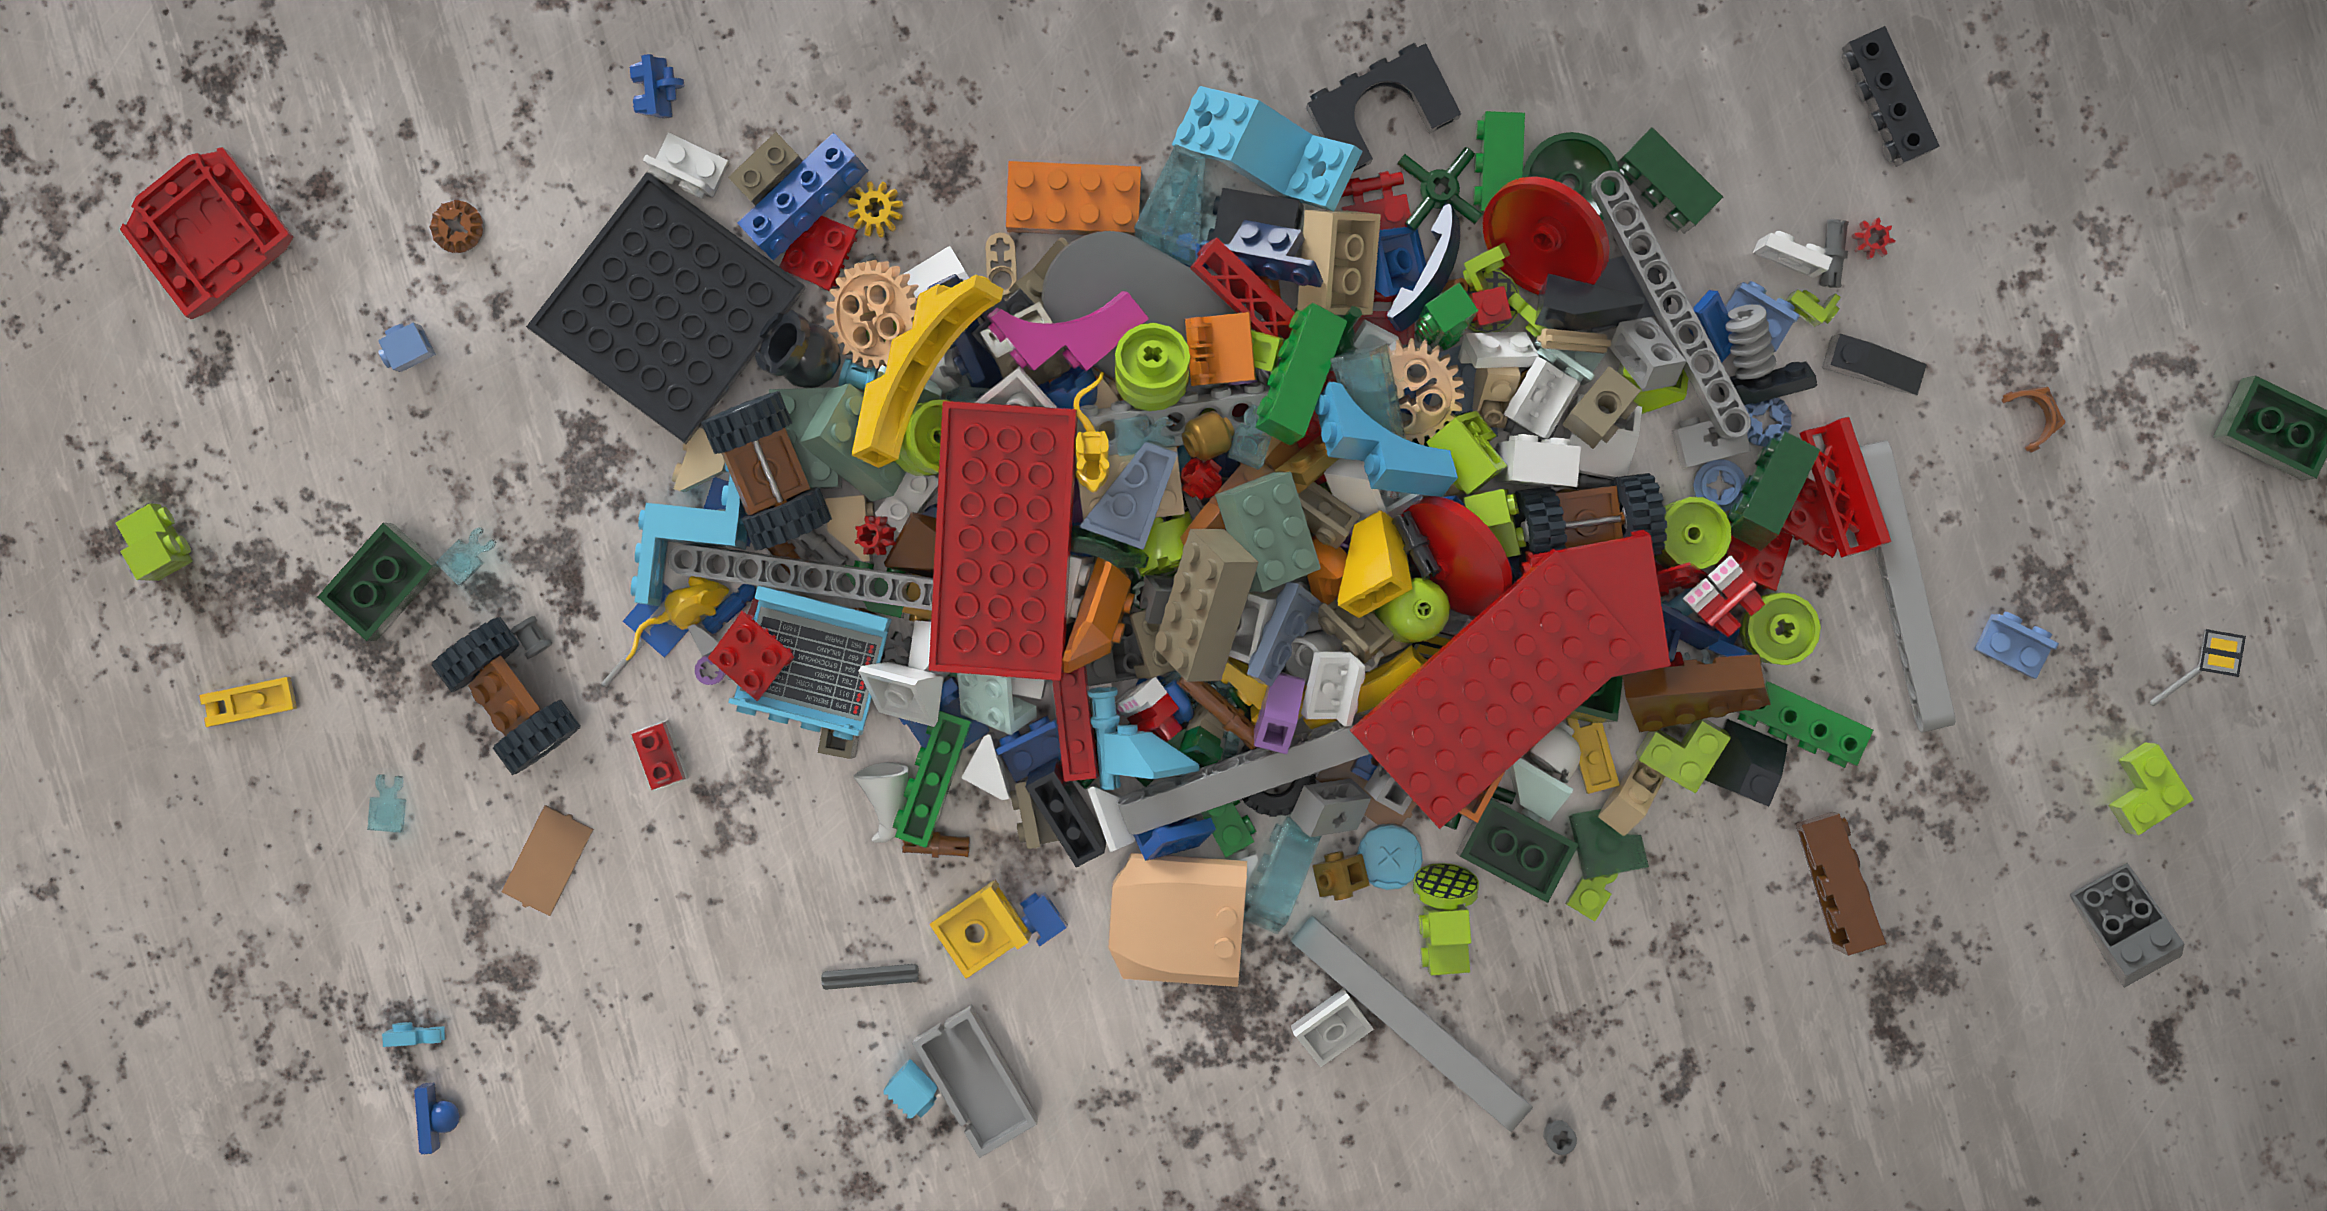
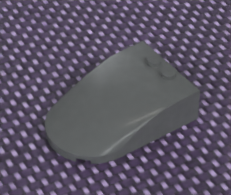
M1101 231L1083 235L1066 245L1050 264L1042 287L1043 307L1053 323L1067 322L1091 314L1124 291L1131 295L1149 318L1143 324L1158 323L1170 326L1182 335L1186 343L1185 319L1237 314L1189 267L1138 237L1116 231ZM1254 310L1255 317L1260 321L1263 316ZM1117 346L1092 366L1093 369L1099 373L1104 372L1105 377L1114 381ZM1189 368V382L1186 392L1194 391L1198 392V395L1211 394V390L1218 388L1221 383L1191 386ZM1173 412L1167 417L1178 424L1181 421L1182 414Z

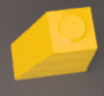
M1382 510L1369 515L1366 519L1355 524L1352 532L1337 601L1338 606L1357 618L1412 590L1407 555L1404 551L1405 544L1392 523L1394 518Z

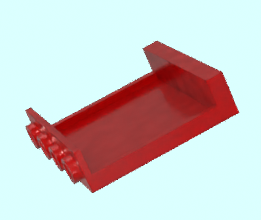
M1645 530L1631 532V537L1556 550L1643 649L1613 677L1670 666L1651 535ZM1530 551L1525 552L1526 562L1521 563L1523 575L1549 552L1535 555Z

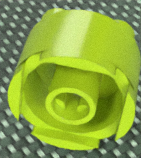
M1189 511L1185 512V514L1174 515L1170 521L1163 522L1162 517H1156L1144 550L1131 545L1140 576L1169 573L1175 571L1174 568L1179 566L1184 547L1180 537L1193 521Z

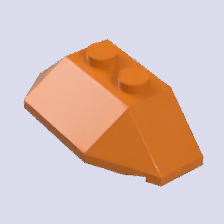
M1104 540L1062 658L1064 672L1070 673L1111 653L1114 642L1120 644L1125 629V624L1121 623L1124 612L1130 614L1134 603L1135 594L1131 593V580L1110 542Z

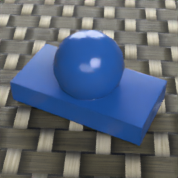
M1709 290L1693 307V310L1722 363L1731 353V347L1735 345L1729 342L1728 336L1732 332L1728 331L1725 326L1731 318L1727 315V309L1719 292ZM1688 328L1689 333L1694 338L1693 331L1690 328Z
M435 1082L423 1083L414 1090L418 1144L421 1155L432 1154L440 1148L439 1133H448L454 1130L460 1118L458 1108L449 1101L436 1102Z

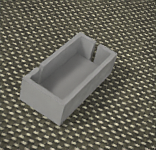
M970 1005L946 1019L944 1023L945 1028L940 1023L917 1036L912 1044L959 1125H965L968 1118L970 1119L971 1123L966 1126L964 1133L977 1156L981 1158L1037 1125L1038 1117L973 1005Z

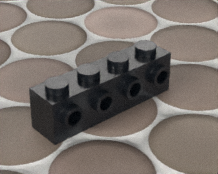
M1886 26L1852 40L1842 47L1844 52L1842 54L1843 64L1855 76L1857 95L1862 102L1866 101L1871 112L1869 114L1870 123L1876 132H1880L1884 140L1882 148L1888 161H1893L1895 167H1898L1940 147Z

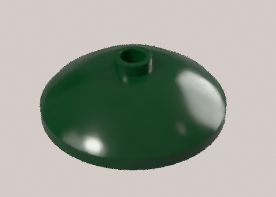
M1566 132L1547 138L1532 151L1524 165L1522 178L1543 177L1560 183L1570 180L1574 185L1573 190L1591 204L1603 221L1604 217L1591 193L1592 184L1602 173L1606 171L1620 173V169L1612 152L1598 139L1583 133ZM1603 180L1601 182V191L1605 195L1613 196L1616 194V186L1612 181Z

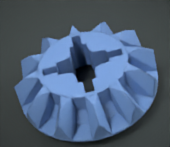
M1780 398L1744 405L1751 419V426L1747 432L1748 440L1755 445L1766 447L1771 438L1777 440L1784 431L1789 432L1792 427V412L1788 409L1785 401ZM1768 407H1770V418L1775 419L1774 421L1778 422V424L1768 425L1762 434V422L1752 417L1764 415Z
M1718 459L1705 463L1696 472L1693 487L1696 497H1704L1715 502L1723 511L1731 510L1734 503L1738 504L1743 496L1740 490L1746 478L1743 471L1735 463ZM1720 471L1722 482L1733 485V488L1729 487L1722 490L1718 500L1716 489L1706 487V484L1717 481Z

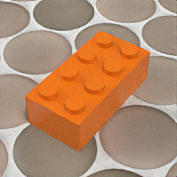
M1008 161L1007 232L1088 235L1101 231H1116L1139 238L1141 166Z

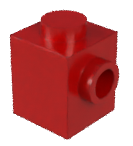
M1505 286L1475 292L1469 296L1478 309L1477 314L1472 322L1474 321L1475 329L1507 322L1512 318Z

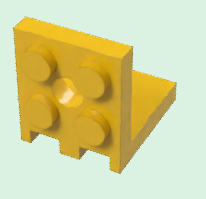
M996 879L929 924L965 979L1014 946L1017 950L1029 942L1032 935L1018 916L1017 910L1011 901H1008L1000 889ZM979 924L983 927L985 935L981 941L973 942L967 938L966 928L969 925Z

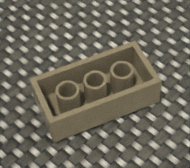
M1190 529L1187 541L1183 547L1178 571L1174 576L1171 594L1165 606L1160 630L1156 635L1154 647L1187 682L1221 681L1259 563L1225 529Z

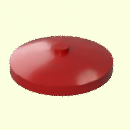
M1543 177L1515 179L1504 185L1492 197L1485 209L1482 224L1487 249L1490 250L1505 243L1510 255L1502 259L1504 266L1500 267L1501 271L1511 277L1517 285L1534 294L1539 295L1548 273L1594 285L1606 269L1610 246L1607 231L1600 216L1583 196L1560 182Z
M1427 496L1416 500L1404 511H1411L1422 535L1427 536L1430 541L1428 546L1442 571L1434 577L1430 574L1429 580L1438 584L1445 592L1451 610L1477 617L1512 586L1511 567L1502 545L1489 527L1469 509L1447 498ZM1407 555L1410 563L1415 564L1411 555ZM1418 568L1412 572L1415 577L1421 578Z

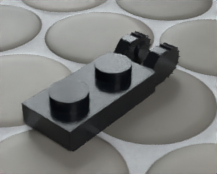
M1807 361L1791 362L1785 367L1775 369L1759 378L1739 379L1736 375L1730 377L1744 405L1756 404L1817 386L1816 375ZM1719 386L1720 394L1725 397L1724 390Z

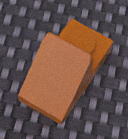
M1315 535L1312 537V541L1321 569L1307 574L1312 595L1322 603L1329 605L1339 595L1342 582L1341 577H1343L1348 554L1340 546L1335 549L1332 546L1323 544Z

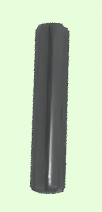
M917 964L825 971L821 975L822 987L825 990L912 983L919 980V968Z

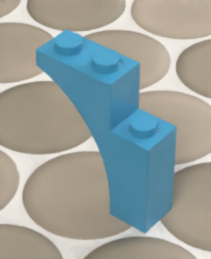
M1329 382L1320 394L1315 406V412L1319 418L1322 430L1321 436L1325 442L1328 457L1364 461V469L1368 475L1371 489L1442 497L1458 478L1450 450L1420 445L1390 432L1370 418L1353 401L1342 383Z

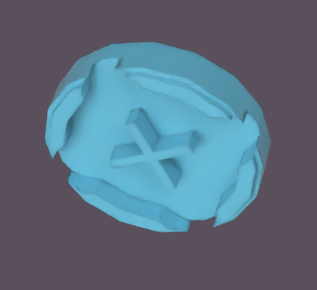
M1393 823L1381 824L1369 830L1360 840L1357 854L1363 855L1369 882L1373 886L1385 890L1400 889L1414 879L1415 873L1421 868L1423 861L1421 845L1416 836L1406 827Z

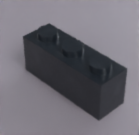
M1058 757L1030 771L1025 787L1075 867L1077 868L1104 854L1107 842L1102 828L1073 781L1064 782L1062 764Z

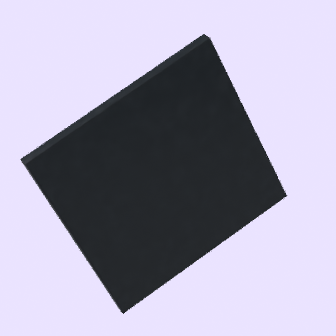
M647 171L526 327L684 444H687L702 425L701 422L706 420L755 356V351L758 352L764 339L759 337L767 321L778 312L788 313L806 287Z

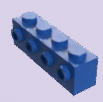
M833 132L752 208L738 224L774 261L804 231L808 230L821 215L833 207L839 198L852 186L856 185L869 170Z

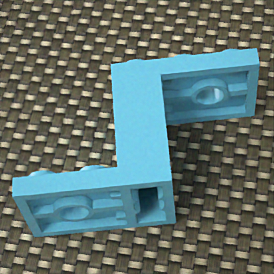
M1199 86L1196 94L1193 96L1191 105L1183 122L1178 127L1172 146L1180 151L1220 161L1273 195L1299 200L1301 203L1333 212L1363 152L1354 145L1310 134L1260 100Z
M725 463V470L726 472H729ZM729 475L728 486L724 485L721 501L722 505H726L725 511L646 503L645 510L640 511L638 521L639 530H643L641 543H637L635 548V563H639L638 575L633 576L631 582V595L635 596V603L661 606L668 541L746 550L748 533L742 518L747 513L731 475Z

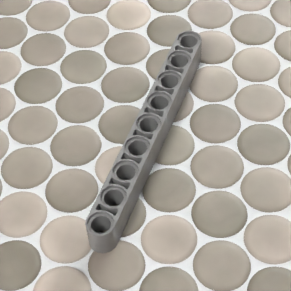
M1616 171L1602 173L1592 184L1591 193L1664 333L1685 358L1686 363L1683 369L1714 428L1725 439L1744 436L1751 426L1750 416L1631 190L1620 173ZM1603 180H1610L1615 184V195L1607 196L1601 191L1600 186ZM1624 209L1631 214L1632 222L1630 225H1622L1617 221L1616 213L1618 210ZM1634 239H1641L1646 243L1647 252L1645 255H1638L1633 251L1632 241ZM1650 268L1660 270L1663 276L1661 284L1655 285L1648 280L1647 274ZM1666 297H1671L1678 303L1676 314H1669L1664 310L1663 301ZM1681 327H1688L1693 331L1694 339L1691 344H1685L1680 340L1679 330ZM1697 356H1703L1708 360L1709 369L1707 373H1700L1695 369L1694 361ZM1714 385H1718L1724 390L1725 397L1721 403H1716L1711 399L1710 390ZM1729 415H1735L1740 421V428L1736 433L1729 431L1725 423Z
M1887 440L1859 446L1892 541L1875 548V553L1916 724L1921 733L1953 726L1956 722L1954 708L1891 446Z
M698 544L678 545L671 550L668 557L671 569L681 575L932 610L933 578ZM685 550L689 551L693 556V564L690 568L685 567L681 562V555ZM716 555H721L726 562L725 569L721 573L716 571L713 566V560ZM749 559L754 560L758 566V572L755 577L749 576L745 571V565ZM781 564H785L790 569L791 575L787 582L780 580L777 575L778 567ZM814 568L821 571L823 575L822 584L818 587L814 586L809 578L810 572ZM846 573L851 574L855 578L856 585L852 591L846 590L842 585V578ZM879 577L883 578L888 584V591L884 596L877 594L874 589V583ZM911 582L916 583L921 589L920 598L916 601L910 599L907 595L906 589Z
M1372 709L1355 714L1352 726L1344 727L1337 720L1294 735L1287 754L1257 748L1199 768L1197 772L1182 774L1124 795L1117 801V805L1129 834L1144 833L1371 754L1351 733L1350 729Z
M1311 916L1291 939V942L1507 1130L1512 1132L1531 1111L1533 1106L1314 916Z

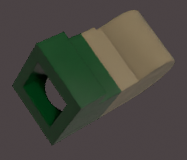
M1200 703L1194 710V716L1187 725L1179 751L1198 763L1201 768L1221 759L1223 748L1220 747L1225 730L1222 728L1223 724ZM1197 749L1201 751V753L1196 754L1193 752V750Z

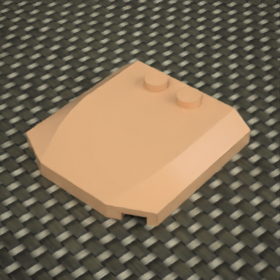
M1131 853L1126 865L1120 874L1118 873L1112 884L1108 948L1122 978L1238 987L1247 861L1167 855L1145 861L1142 854Z

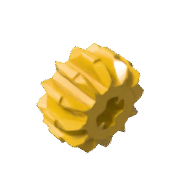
M869 181L867 182L869 192L864 193L860 187L855 189L856 193L861 197L860 200L849 198L848 203L858 209L849 211L848 217L853 219L859 218L853 225L856 230L866 225L865 236L871 237L874 228H876L878 236L882 238L885 235L884 226L887 225L892 232L896 230V227L891 222L892 219L897 221L903 220L902 214L894 210L904 207V204L899 200L893 201L898 195L896 189L886 193L887 184L881 182L878 190L875 191L873 182ZM877 202L880 207L884 205V209L879 210L878 217H874L871 212L868 214V210L873 208L872 203Z

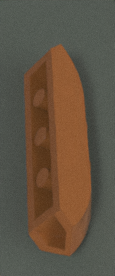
M1267 435L1216 494L1276 472L1277 468L1297 454L1302 447L1298 448L1297 442L1288 445ZM1215 495L1180 537L1183 545L1187 541L1190 529L1226 530Z

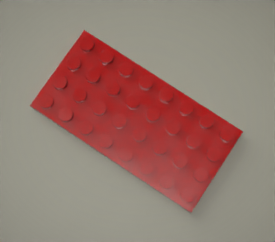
M943 401L929 671L1055 681L1063 680L1064 664L1062 658L1065 652L1078 426L1077 409Z
M1552 549L1355 724L1350 731L1432 822L1441 829L1643 649L1559 553Z

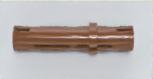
M1183 677L1178 680L1177 684L1207 711L1213 714L1223 724L1222 728L1227 732L1231 731L1249 749L1253 750L1256 747L1254 746L1255 725L1244 716L1245 712L1241 708L1236 709L1205 681L1187 682Z

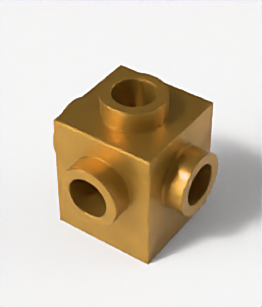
M1337 851L1324 855L1325 861L1312 865L1320 897L1333 896L1334 901L1353 897L1354 891L1370 886L1362 854L1344 856L1343 851Z

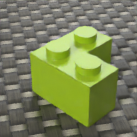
M1477 411L1455 417L1426 442L1429 447L1451 451L1458 477L1453 484L1460 491H1465L1467 495L1481 489L1507 467L1489 443L1496 437L1495 433Z
M1499 489L1464 497L1466 508L1489 527L1502 545L1506 556L1521 555V547H1526L1523 527L1516 528L1514 515L1519 514L1516 495H1509L1508 489Z
M150 503L116 522L128 547L120 552L136 580L159 581L193 562L188 554L191 552L188 542L182 535L178 536L173 527V524H175L173 515L165 506L162 507L161 504Z
M1701 719L1693 722L1681 742L1662 730L1648 732L1636 751V756L1639 761L1696 794L1731 737L1726 730L1707 719Z
M2145 742L2118 760L2136 788L2108 806L2126 833L2139 836L2194 799L2159 744Z
M1463 904L1458 905V908L1453 910L1423 906L1424 914L1418 915L1419 933L1422 935V938L1426 939V947L1420 948L1422 967H1427L1428 973L1431 976L1470 973L1468 944H1471L1469 910Z

